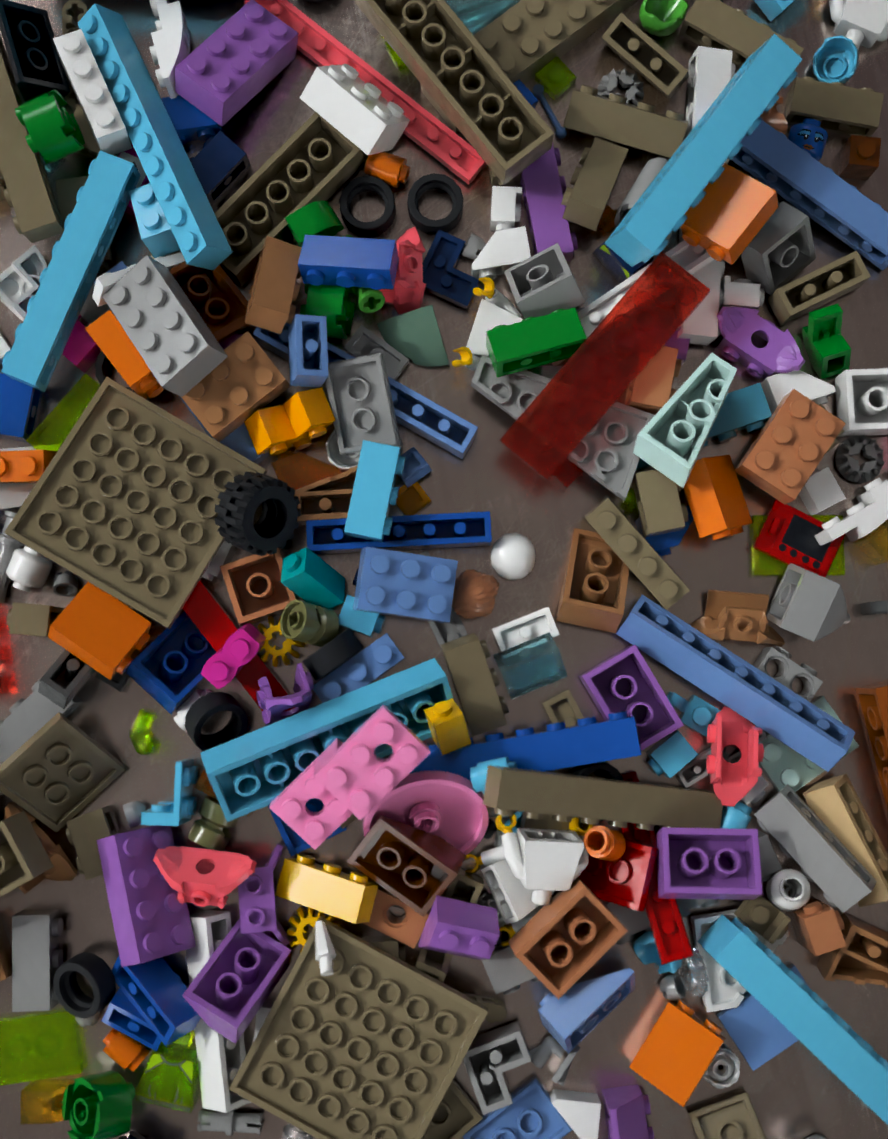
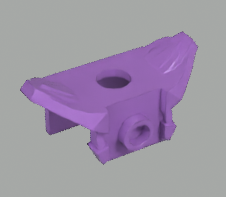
M723 306L717 318L723 340L717 348L722 351L721 354L726 359L732 362L738 361L747 367L746 371L750 375L758 379H766L774 372L789 373L801 369L805 360L788 329L784 332L781 331L774 323L757 315L759 310L737 306ZM755 333L767 341V345L763 348L755 347L751 342L752 334Z
M298 663L296 667L293 687L294 694L274 698L267 677L265 676L258 680L260 690L256 691L258 705L263 710L262 718L265 725H270L309 709L312 696L311 690L314 689L310 672L304 671L302 663ZM292 707H296V708H294V709H292V710H290V711H285V712H283V711L286 710V709H289V708H292Z
M277 843L264 867H256L254 873L238 886L241 934L272 931L277 939L284 946H287L290 940L276 918L273 871L284 847Z

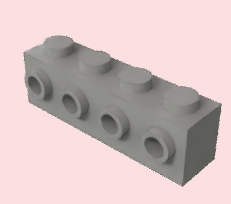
M788 784L754 814L761 829L773 835L779 842L782 852L787 857L793 858L801 866L803 875L810 882H815L820 887L825 899L831 906L838 907L844 913L872 892L877 881Z

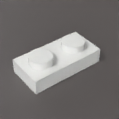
M549 607L492 629L502 657L560 635Z

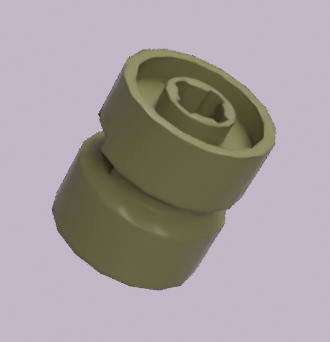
M293 600L286 605L282 612L280 629L285 638L323 647L337 636L339 618L332 609L301 600Z
M207 795L198 811L201 819L194 820L188 838L205 848L225 851L231 838L229 829L236 827L239 818L227 822L218 799Z

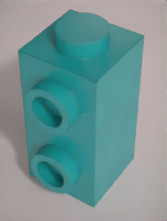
M305 547L283 558L281 583L305 602L329 609L344 603L345 578L309 548Z

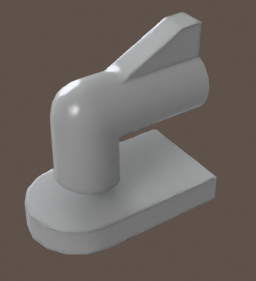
M549 1035L543 1040L541 1045L529 1050L531 1062L539 1069H542L552 1053L561 1058L565 1050L552 1035ZM578 1045L567 1055L551 1079L556 1084L558 1082L564 1086L572 1060L581 1048Z

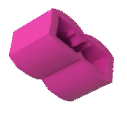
M251 623L243 625L227 639L221 649L207 660L202 668L201 675L216 689L226 686L240 672L243 665L248 663L261 650L266 637Z

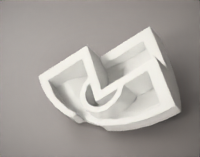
M35 245L18 257L9 268L0 274V300L22 321H24L27 315V305L30 298L36 294L40 286V275L45 268H48L44 257Z

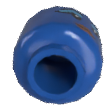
M806 118L803 120V123L794 124L790 128L788 139L801 149L808 151L813 158L819 161L824 152L828 133L820 127V121Z

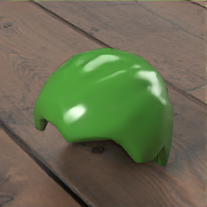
M644 0L639 14L641 25L652 36H669L682 24L689 5L685 0Z

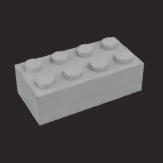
M148 255L141 259L102 296L160 386L170 392L183 397L228 357L169 269Z

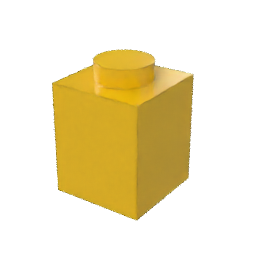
M453 698L440 701L434 706L424 709L432 738L442 755L471 744L464 715Z

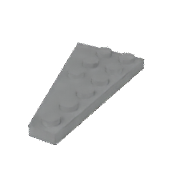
M481 355L471 381V386L625 501L640 459L633 453L638 433L655 415L527 370L497 377L490 357Z

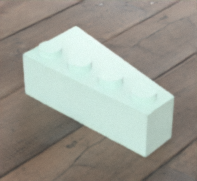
M711 353L638 433L633 453L684 488L730 390L737 368Z

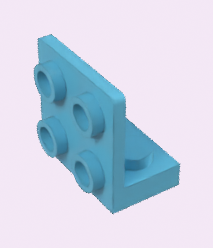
M194 759L176 761L174 801H161L158 804H152L151 809L141 812V825L180 826L190 821L192 815L196 814L197 798L192 796L193 784H197L198 766H194Z

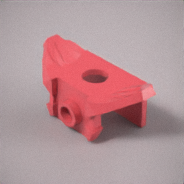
M416 227L407 229L396 241L399 263L394 289L379 290L383 293L385 303L393 305L399 315L421 308L426 283H423L422 253L426 251Z
M723 707L716 714L712 723L708 724L707 743H711V755L707 756L706 772L711 774L710 784H713L714 793L721 800L722 806L734 807L758 782V777L762 774V768L758 767V762L763 761L764 746L763 743H759L762 728L756 727L752 722L729 707ZM727 746H735L740 751V760L736 763L727 762L723 757V749Z
M186 846L158 848L153 858V861L170 887L178 891L177 900L181 904L186 902L200 907L209 905L217 906L221 909L226 905L228 899L226 895L252 875L257 865V862L247 855H242V853Z

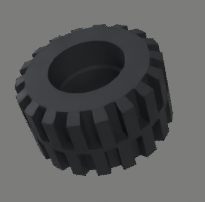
M245 472L244 476L240 474L235 476L233 483L228 481L224 486L226 488L225 492H220L218 496L221 499L220 503L215 505V512L218 513V516L215 517V524L220 526L218 529L219 534L225 537L224 540L229 544L254 555L266 556L267 553L270 555L277 553V548H285L287 546L286 541L293 539L295 536L293 531L295 528L298 529L300 523L297 522V517L301 516V509L297 508L300 501L298 497L294 496L295 490L287 486L288 483L258 472ZM262 503L263 507L261 516L258 519V521L255 524H253L255 511L258 508V506Z

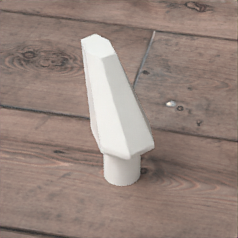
M322 920L316 921V961L320 963L321 976H330L334 973L332 960L335 959L336 952L325 922Z

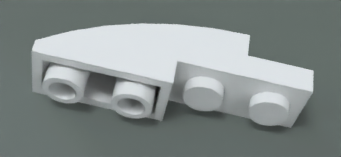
M149 0L154 17H159L160 19L155 21L157 31L151 32L154 46L149 47L154 64H159L160 69L155 70L160 88L166 87L170 98H177L178 94L175 92V67L190 54V36L187 21L180 1L170 3L169 0Z
M879 477L863 486L866 492L856 497L859 501L858 504L846 510L847 517L840 520L836 516L823 523L821 526L824 530L814 535L819 545L822 546L843 534H846L850 542L866 536L888 519V479L882 481Z

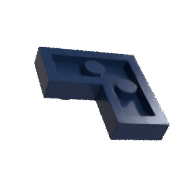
M439 229L423 261V283H426L425 290L468 309L474 296L473 288L478 287L480 281L455 269L466 241Z

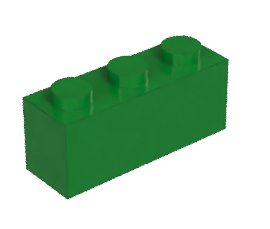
M575 307L566 310L557 309L548 315L528 317L521 322L511 325H498L492 330L486 331V347L497 377L585 354L587 338Z

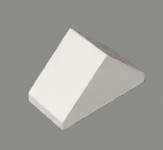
M553 1089L549 1093L551 1103L580 1139H598L601 1110L598 1094Z

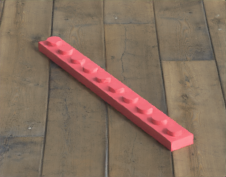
M245 0L243 2L244 5L247 4L250 0ZM254 0L298 32L297 49L318 66L348 64L358 71V77L361 80L376 86L381 91L380 96L386 101L399 105L404 110L403 115L410 120L403 133L468 185L485 167L486 162L473 146L288 0Z

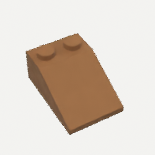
M578 528L573 530L556 621L616 633L624 615L629 568L597 532Z

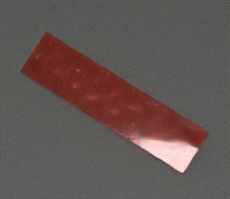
M661 252L503 435L500 443L548 482L708 296L710 289Z

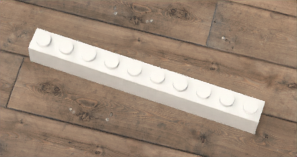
M698 46L689 59L686 121H688V127L684 139L734 76L735 63H732L733 51ZM679 228V243H681L684 239L682 238L681 228ZM713 260L676 285L674 318L681 319V330L678 331L677 338L690 339L689 344L707 346L720 335L717 314L723 302V290H720V280L725 271L724 261Z

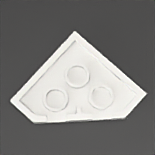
M737 909L690 916L705 1011L708 1013L737 1008L745 998L743 995L746 989L697 942L722 914L730 921L736 917L772 952L776 950L779 944L782 946L789 936L788 930L781 939L771 944L734 915Z

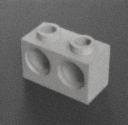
M779 646L775 648L765 647L753 666L770 676L766 667L770 660L775 661L778 665V673L774 677H770L792 691L794 679L800 678L804 687L798 695L810 702L823 681L815 677L817 671L804 663H801L799 666L790 659L792 655Z

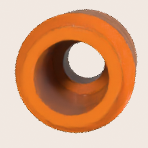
M388 152L368 155L365 164V174L380 178L388 185L396 188L401 183L405 184L410 173L407 159Z
M598 825L592 827L584 837L586 851L595 858L615 861L624 854L626 849L624 836L619 831Z
M114 1028L102 1040L106 1044L102 1051L124 1070L128 1068L134 1072L150 1052L144 1047V1044Z

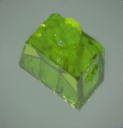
M190 1032L167 1046L162 1042L157 1051H152L136 1088L133 1100L189 1113L193 1111L198 1102L199 1070L197 1051L187 1048Z

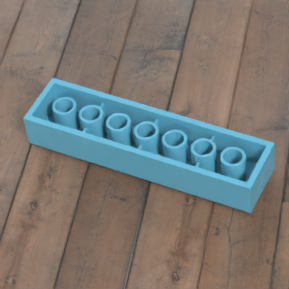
M773 34L753 52L612 232L605 244L631 267L641 261L647 263L653 255L658 256L669 242L665 238L672 231L676 232L687 219L685 213L690 207L694 208L706 194L703 189L709 182L712 184L724 171L722 167L727 159L731 160L742 148L743 144L740 141L745 135L749 136L761 123L759 119L764 111L768 112L780 97L777 93L782 87L785 89L798 74L795 69L802 61V58L776 34Z
M433 658L203 751L200 754L206 774L227 822L270 805L337 738L344 743L382 705H385L423 741L432 737L424 709L432 707L440 701L449 700L453 696L446 674L436 659ZM380 744L375 748L374 753L377 757L382 758L392 754L393 748L388 744Z
M722 914L697 942L888 1125V1062L877 1054L861 1036L853 1031L837 1013L829 1008L814 991L805 985V982L766 947L754 933L736 917L730 921Z

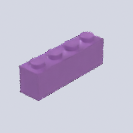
M552 142V147L549 151L522 171L520 184L534 255L558 243L567 262H570L574 251L578 248L575 232L570 233L568 222L571 221L562 218L566 206L561 204L563 194L566 191V182L564 176H559L557 166H561L559 148L553 147Z

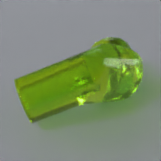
M143 709L139 710L129 731V737L137 753L150 755L155 749V744L148 727L154 714Z

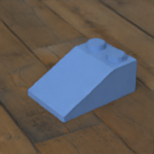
M631 968L576 983L559 1000L552 992L548 993L540 1002L541 1008L538 1010L542 1025L569 1054L635 990V972Z

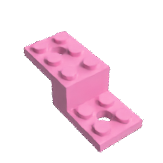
M382 705L344 743L337 738L270 803L269 808L316 850L352 814L359 820L366 816L431 753L430 748L385 705ZM380 744H388L393 748V753L388 758L383 759L377 757L374 750ZM312 798H317L323 802L324 807L320 811L313 812L308 810L306 802Z

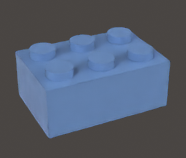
M366 546L361 549L353 610L439 623L450 622L458 561Z

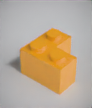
M320 387L297 392L283 405L259 409L244 423L257 455L270 452L271 456H275L287 451L290 447L300 450L312 444L311 440L324 435L327 432L326 428L336 420L323 388Z

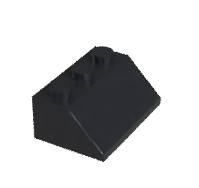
M0 0V29L15 81L24 101L28 102L54 89L64 98L71 91L64 67L53 41L55 37L47 10L8 0Z

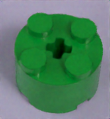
M56 89L15 108L19 121L23 126H26L29 132L25 138L33 153L40 152L46 164L56 162L85 148L83 146L85 140L74 114H69L66 108L63 107L67 105V102Z
M305 284L307 300L306 304L301 305L300 315L326 316L327 338L347 339L346 334H350L354 319L355 303H351L349 293H353L351 287Z
M113 1070L78 1077L74 1079L75 1082L67 1086L62 1100V1115L64 1121L69 1120L72 1130L67 1132L71 1139H111L130 1131L135 1088L130 1081L126 1082L121 1074Z

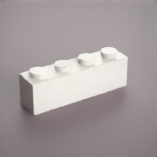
M82 29L53 38L62 65L100 150L115 155L132 149L126 127Z

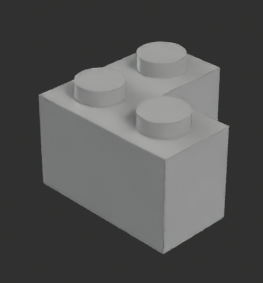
M518 1021L476 1036L463 1059L483 1115L513 1104L511 1090L504 1072L531 1062L529 1049Z

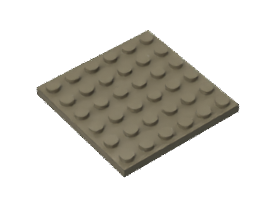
M106 377L4 533L170 629L224 542L225 537L221 536L218 532L220 526L215 524V517L218 516V513L215 512V505L220 503L221 499L218 498L220 492L224 493L226 490L224 486L228 481L233 483L234 477L239 474L244 476L245 472H258L265 475L267 471L265 468Z
M320 916L318 921L322 920L325 922L336 952V957L332 960L334 973L330 976H321L320 963L316 961L314 926L228 1090L317 1139H422L488 1013V1007Z

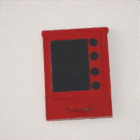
M775 499L754 542L753 548L786 565L793 563L826 577L845 534L820 546L814 535L824 530L821 526L823 522L788 504L784 505Z

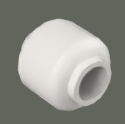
M24 545V548L16 549L13 552L6 574L14 581L13 587L30 592L32 588H41L45 585L52 567V561Z
M783 869L775 873L768 880L766 893L772 905L779 910L788 912L798 910L806 905L810 899L811 888L806 876L794 869Z

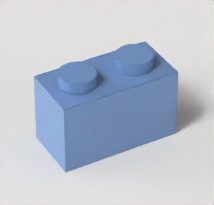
M295 314L291 324L288 326L290 386L320 388L328 378L326 316Z

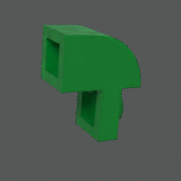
M325 200L307 204L285 217L288 228L300 247H302L305 234L335 236L336 233L345 229L329 202Z
M838 303L809 312L808 326L802 327L803 342L809 361L820 379L840 374L845 370H849L851 347L841 334L843 310Z

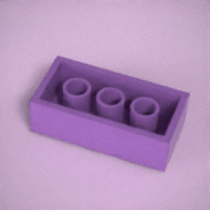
M250 0L175 67V92L223 126L296 58L298 32L256 1Z
M155 825L96 840L122 967L142 964L196 947L187 903L181 904L177 900L178 891L170 887L153 861L158 848L165 849L167 846H175L171 826Z

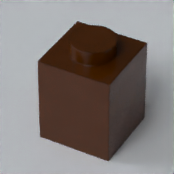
M851 135L840 150L838 176L840 178L867 181L879 167L881 138Z

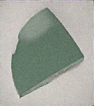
M433 305L415 309L377 323L386 343L405 357L411 359L414 364L426 367L450 365Z

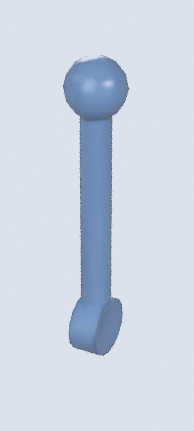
M536 84L533 87L532 93L536 98L540 99L556 129V137L563 139L567 135V131L564 127L560 126L544 96V87Z

